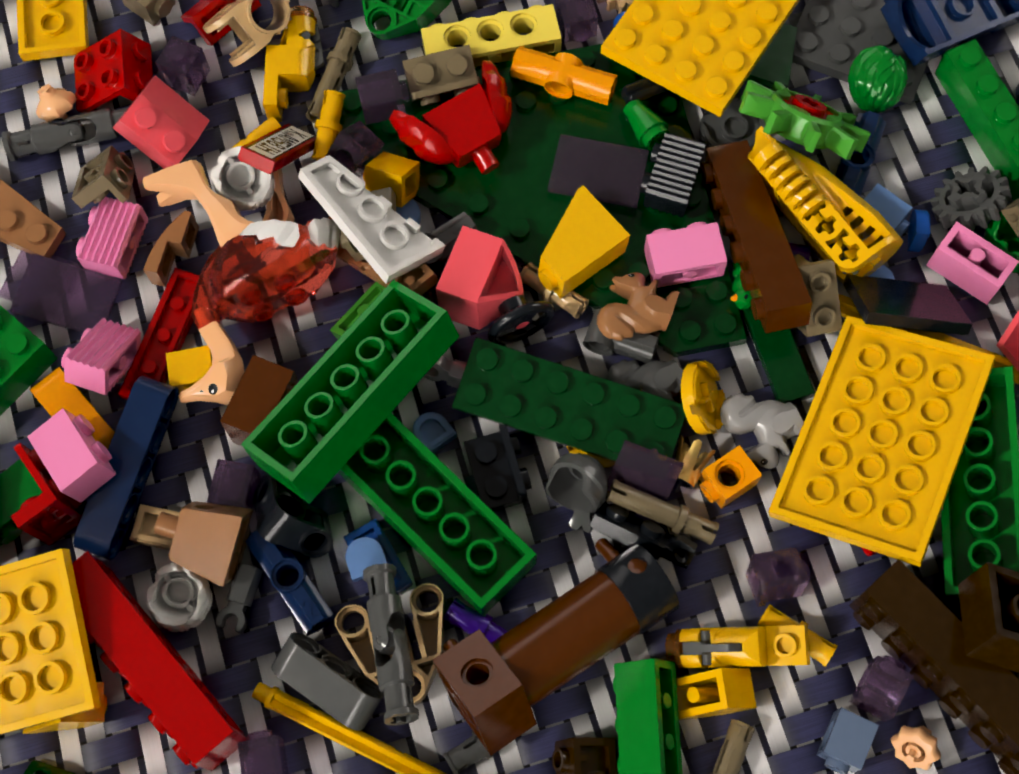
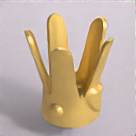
M680 435L675 463L667 475L670 481L677 484L675 493H678L681 486L694 489L701 476L702 469L716 452V450H711L709 453L703 452L699 455L702 446L700 439H696L689 449L688 444L683 443V436Z

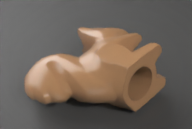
M638 272L629 273L623 277H613L614 285H611L609 289L627 299L628 302L627 304L614 302L601 308L597 315L599 331L608 339L622 341L624 338H632L633 333L650 334L659 330L666 331L680 292L672 291L666 298L660 297L656 294L658 280L654 279L649 286H645V277Z

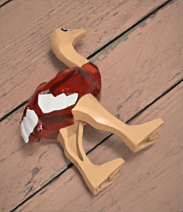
M188 160L144 177L142 180L147 191L159 192L156 197L160 207L170 206L185 200H198L208 213L219 243L218 248L209 256L201 270L193 294L191 316L201 336L211 350L212 366L201 379L191 387L180 392L178 396L181 403L202 401L228 405L245 372L242 357L224 330L222 320L227 319L246 323L266 321L272 318L275 313L290 306H298L304 303L308 297L316 294L335 268L340 228L332 218L325 217L309 220L306 226L294 222L295 218L285 198L281 168L273 172L275 179L274 193L271 200L266 204V213L263 221L257 222L248 221L243 218L233 201L211 190L204 168L197 160Z

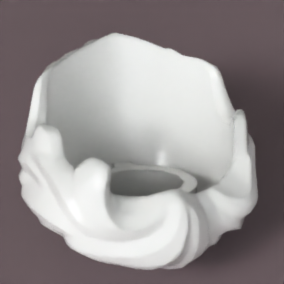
M242 146L221 152L217 160L218 164L213 167L210 174L216 193L233 201L239 211L255 210L266 205L271 200L275 189L273 173L267 174L239 161L238 155Z
M174 562L159 568L155 573L156 581L149 586L146 593L147 607L151 616L158 624L171 632L188 631L190 628L199 626L212 606L213 597L209 581Z

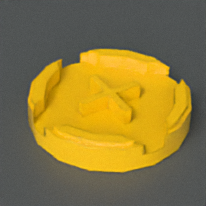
M706 360L687 364L681 378V399L684 413L694 432L700 435L714 434L717 431L716 429H721L723 424L720 418V408L726 400L723 389L718 390L715 382L720 381L719 373Z

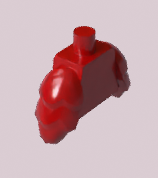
M482 60L483 88L478 83L423 114L422 121L399 110H393L389 120L398 132L399 139L412 148L419 158L438 165L453 163L457 168H461L474 161L482 175L488 174L500 164L492 149L500 144L501 135L507 130L512 116L511 97L507 94L505 79L499 74L497 67L492 61Z

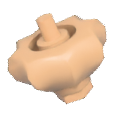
M46 84L37 91L40 101L36 114L38 118L46 122L60 118L64 120L68 117L67 112L73 109V104L77 100L76 95L64 88H53Z
M903 725L899 732L891 737V743L895 748V757L902 760L909 769L921 768L929 770L933 762L941 759V753L937 747V738L932 736L931 730L925 726L910 727Z

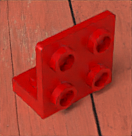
M19 442L13 448L43 493L23 502L20 509L11 515V518L19 529L51 545L79 524L83 514L80 506L83 502L80 503L60 492L35 449L30 450Z

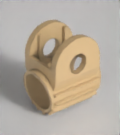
M236 0V2L227 4L209 19L202 28L209 34L215 30L219 32L227 25L230 26L242 42L240 46L229 54L231 56L229 62L233 67H236L265 47L274 35H280L283 29L288 28L287 24L289 20H292L290 14L293 11V8H290L289 5L290 0H269L274 14L271 23L265 29L259 27L252 17L251 6L253 0Z

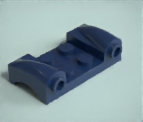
M884 0L885 5L880 9L893 36L913 67L940 56L952 47L988 32L993 34L1019 22V0Z

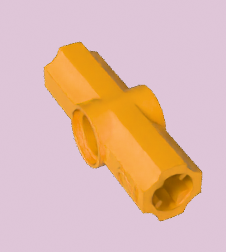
M522 46L516 49L510 69L511 77L544 86V89L554 97L569 99L574 95L607 106L611 103L618 75L585 66L581 59L573 54L560 52L556 56H552Z

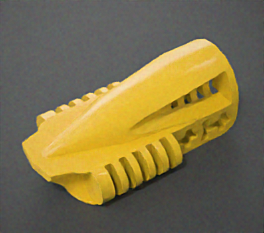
M762 126L756 130L755 144L748 154V159L761 173L771 200L820 259H831L835 262L836 277L840 282L844 284L846 275H853L852 272L858 271L856 275L859 277L870 276L897 252L904 240L875 208L824 166L774 139L770 134L763 132L764 128ZM845 247H847L849 250L844 251V256L846 257V260L842 261V251Z

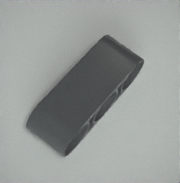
M293 632L290 634L271 666L274 674L337 721L353 730L361 731L365 728L384 696L375 683L315 640L302 633Z

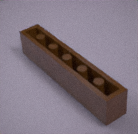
M743 140L706 148V161L701 163L704 184H710V198L714 210L719 209L721 213L720 226L724 236H729L731 240L730 253L732 260L735 264H740V279L743 290L745 292L750 291L752 296L751 310L754 319L761 321L765 334L809 325L812 300L761 173L748 159V154L751 152L748 141Z

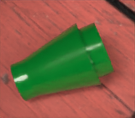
M640 99L630 101L625 105L623 112L630 122L639 145L652 151L655 141L662 143L665 132L670 133L668 123L644 105Z

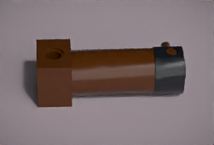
M606 538L599 539L596 542L595 549L607 563L595 570L593 575L491 643L480 629L459 643L455 639H449L444 643L443 650L445 652L433 659V663L451 702L490 756L537 724L531 707L636 635L644 633L679 609V600L669 578L653 556L642 546L635 544L620 554Z

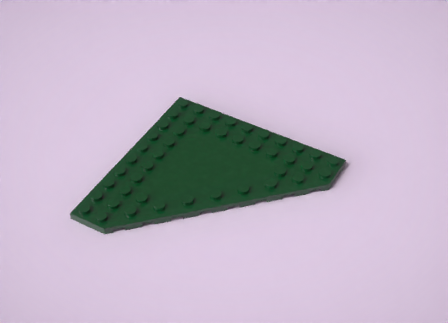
M602 44L548 53V55L556 56L560 52L570 53L580 58L585 66L618 75L614 95L608 106L574 95L569 99L554 97L544 89V86L511 77L510 69L513 60L493 63L497 67L499 74L506 81L507 94L511 97L512 116L507 130L501 135L500 144L492 149L500 164L496 169L485 175H482L474 161L461 168H457L453 163L438 165L419 158L412 148L399 139L398 132L389 120L392 111L399 110L422 121L423 114L454 98L453 93L440 96V103L421 107L420 101L412 103L406 80L340 91L346 95L340 124L342 125L341 138L346 159L356 165L359 163L365 167L366 164L385 151L420 162L419 189L413 199L435 213L440 212L450 219L465 212L473 220L478 231L504 239L516 262L521 261L526 265L532 262L539 268L540 257L577 189L584 185L630 234L624 254L573 290L584 298L589 299L588 305L596 310L614 302L627 304V299L609 289L611 285H614L612 278L615 276L623 277L629 273L638 272L644 275L645 286L650 285L651 278L644 253L646 235L661 228H670L671 230L686 228L695 222L715 223L701 169H699L684 217L673 216L671 213L666 214L664 211L660 212L657 209L653 210L643 205L645 193L639 192L645 171L652 173L655 163L650 162L652 151L639 145L630 122L623 112L626 103L621 97V91L625 85L645 77L600 54ZM482 66L475 67L477 77L479 76L483 88ZM667 90L642 101L644 105L668 123L670 133L692 139L681 96ZM727 265L724 275L720 277L657 288L656 294L663 298H666L672 291L680 292L666 331H657L661 332L658 345L663 347V351L673 357H680L745 344L747 338L739 308L730 299L734 292Z

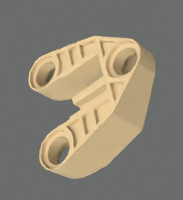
M431 583L417 586L410 595V607L414 619L412 623L422 659H414L405 626L413 676L417 677L421 682L419 694L413 697L414 705L421 703L427 696L437 674L433 659L444 652L445 620L443 618L445 616V598L441 588ZM425 592H432L439 599L438 606L431 612H423L417 607L418 597ZM347 605L337 613L335 627L364 675L378 686L368 612L360 605ZM351 613L361 614L364 617L363 628L352 634L346 632L343 628L346 616Z

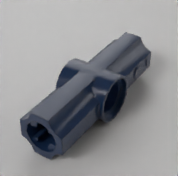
M872 111L859 112L854 122V126L871 132L862 153L854 150L850 160H845L841 157L835 174L838 179L859 196H861L867 176L875 160L876 151L887 123L881 118L880 114ZM851 160L857 161L860 164H855Z
M257 530L252 532L249 538L245 540V543L306 635L309 636L319 632L329 625L335 618V615L291 549L266 541ZM290 571L299 572V578L294 585L290 587L281 585V580L286 573Z

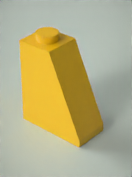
M584 185L577 189L540 257L538 268L539 280L547 290H553L560 299L624 254L630 238V234Z

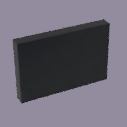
M851 274L846 275L843 286L865 324L958 335H968L973 325L947 286L868 276L859 277Z

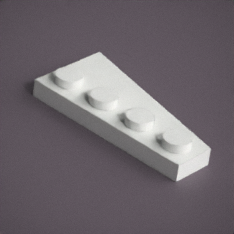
M328 155L300 168L298 175L300 181L385 284L443 253L446 246L437 238L430 239L420 231L421 225L410 217L407 220L391 208L392 203L382 195L378 197L365 188L366 183L332 156Z

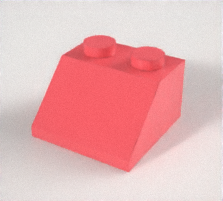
M155 75L112 128L161 168L165 169L179 164L197 142L210 120Z

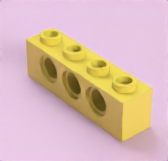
M553 4L544 6L534 5L528 9L512 12L501 11L491 16L469 17L458 22L448 24L437 23L430 27L421 28L425 55L457 48L453 47L454 45H469L475 67L482 66V60L492 61V63L513 60L516 49L520 46L548 54L561 51L562 37Z

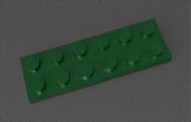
M477 337L452 405L453 409L501 425L506 424L507 427L664 479L685 419L683 404Z

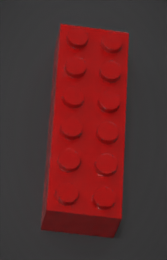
M89 551L85 552L72 565L88 642L90 644L94 642L104 651L100 658L114 674L118 672L124 679H127L128 682L123 687L136 703L140 704L142 702L148 709L150 708L152 713L148 716V719L162 735L167 733L169 737L177 742L172 749L181 761L187 766L191 764L195 769L201 767L213 771L248 740V737L110 567Z

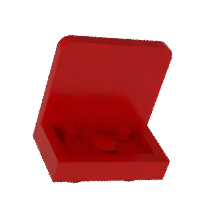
M120 28L79 52L74 58L77 111L81 113L90 112L119 95L134 101L153 78L151 45Z

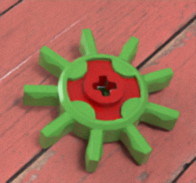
M748 80L740 99L742 102L738 111L741 114L764 119L766 125L763 132L767 134L777 133L794 143L803 145L805 150L813 153L815 149L828 148L845 160H850L854 150L862 153L871 135V132L854 126L857 118L854 114L837 112L834 108L821 101L822 96L815 94L811 97L791 91L778 81H775L772 89H769L753 80Z

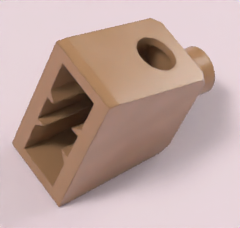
M193 501L182 507L179 517L161 512L157 518L154 533L173 539L168 555L172 562L224 587L235 576L253 510Z

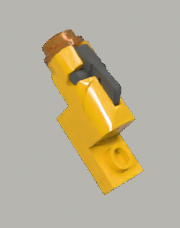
M306 6L291 7L293 8L290 14L292 20H289L288 28L283 29L280 44L266 45L263 107L267 119L272 116L278 122H282L283 109H287L289 104L288 92L309 91L314 82L315 71L325 65L318 21L314 16V11Z
M808 625L677 629L675 633H668L666 637L665 650L667 661L675 662L679 668L810 665Z

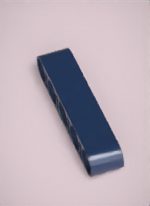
M140 376L135 381L108 448L112 456L109 463L116 472V475L89 496L75 532L73 541L75 548L85 552L89 551L91 554L107 560H113L119 553L175 410L179 395L177 387L145 376Z

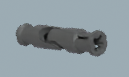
M129 107L118 110L105 108L74 115L63 121V123L67 122L65 124L42 122L33 124L30 129L14 133L8 130L2 131L4 150L9 160L13 162L17 161L19 156L32 153L44 155L56 152L68 142L71 143L70 146L78 147L118 138L119 133L112 127ZM85 118L93 121L96 126V135L92 139L85 140L86 129L78 119ZM28 140L30 141V143H27V144H23V145H19V144H18L19 142L28 141Z
M384 563L375 564L364 569L363 580L368 584L370 598L366 604L373 639L378 687L384 693L386 713H384L383 717L384 724L397 726L418 720L419 710L414 707L411 687L415 683L408 640L405 633L401 597L396 594L395 588L396 566Z

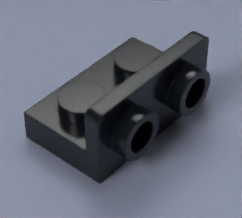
M504 424L499 426V432L464 441L465 451L479 498L493 512L527 502L526 490L532 489L527 468L519 469L516 456L521 454V449L516 433L509 434L507 426Z

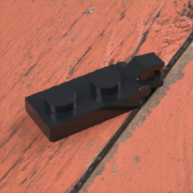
M604 502L599 510L596 511L590 523L592 529L629 547L635 544L642 546L657 561L662 557L685 569L690 564L698 546L684 535H671L665 532L659 524L650 520L642 521L630 515L627 509L616 504Z

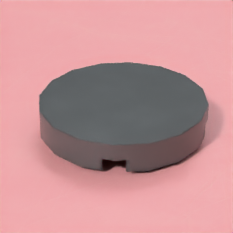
M734 97L721 118L707 110L704 112L700 122L699 136L701 142L707 143L706 148L747 140L752 150L755 144L756 130L761 126L765 128L764 119L741 114L738 110L742 101L739 100V97Z

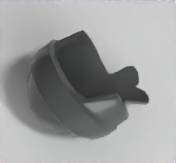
M582 453L565 454L556 461L550 470L546 493L555 502L574 511L568 523L570 528L580 530L582 527L585 532L590 533L592 532L590 526L592 517L603 505L608 495V477L603 465L595 458Z

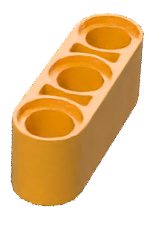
M60 367L29 389L51 417L62 408L76 417L82 414L95 429V432L91 434L95 441L101 442L108 450L115 433L114 430L76 385L65 382L64 371Z

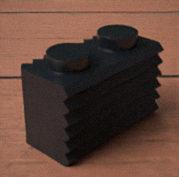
M665 132L662 143L655 141L650 157V162L655 163L652 173L645 171L639 191L645 193L643 205L646 208L650 207L653 210L664 211L666 214L671 213L673 216L684 217L707 143Z

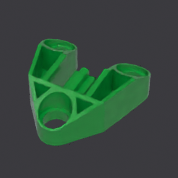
M362 0L366 25L370 32L378 39L389 40L421 31V28H426L452 0ZM391 17L390 25L385 30H376L374 28V23L378 19Z

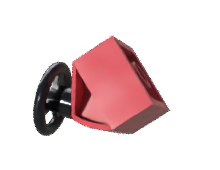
M464 225L462 226L436 286L438 306L447 310L452 321L481 330L497 319L488 330V339L499 345L518 342L543 329L554 317L555 308L547 301L527 302L517 264L505 240ZM538 312H544L537 320H532Z

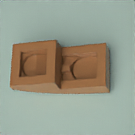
M184 211L175 218L152 248L143 268L152 284L165 287L175 256L190 257L199 229L192 212Z

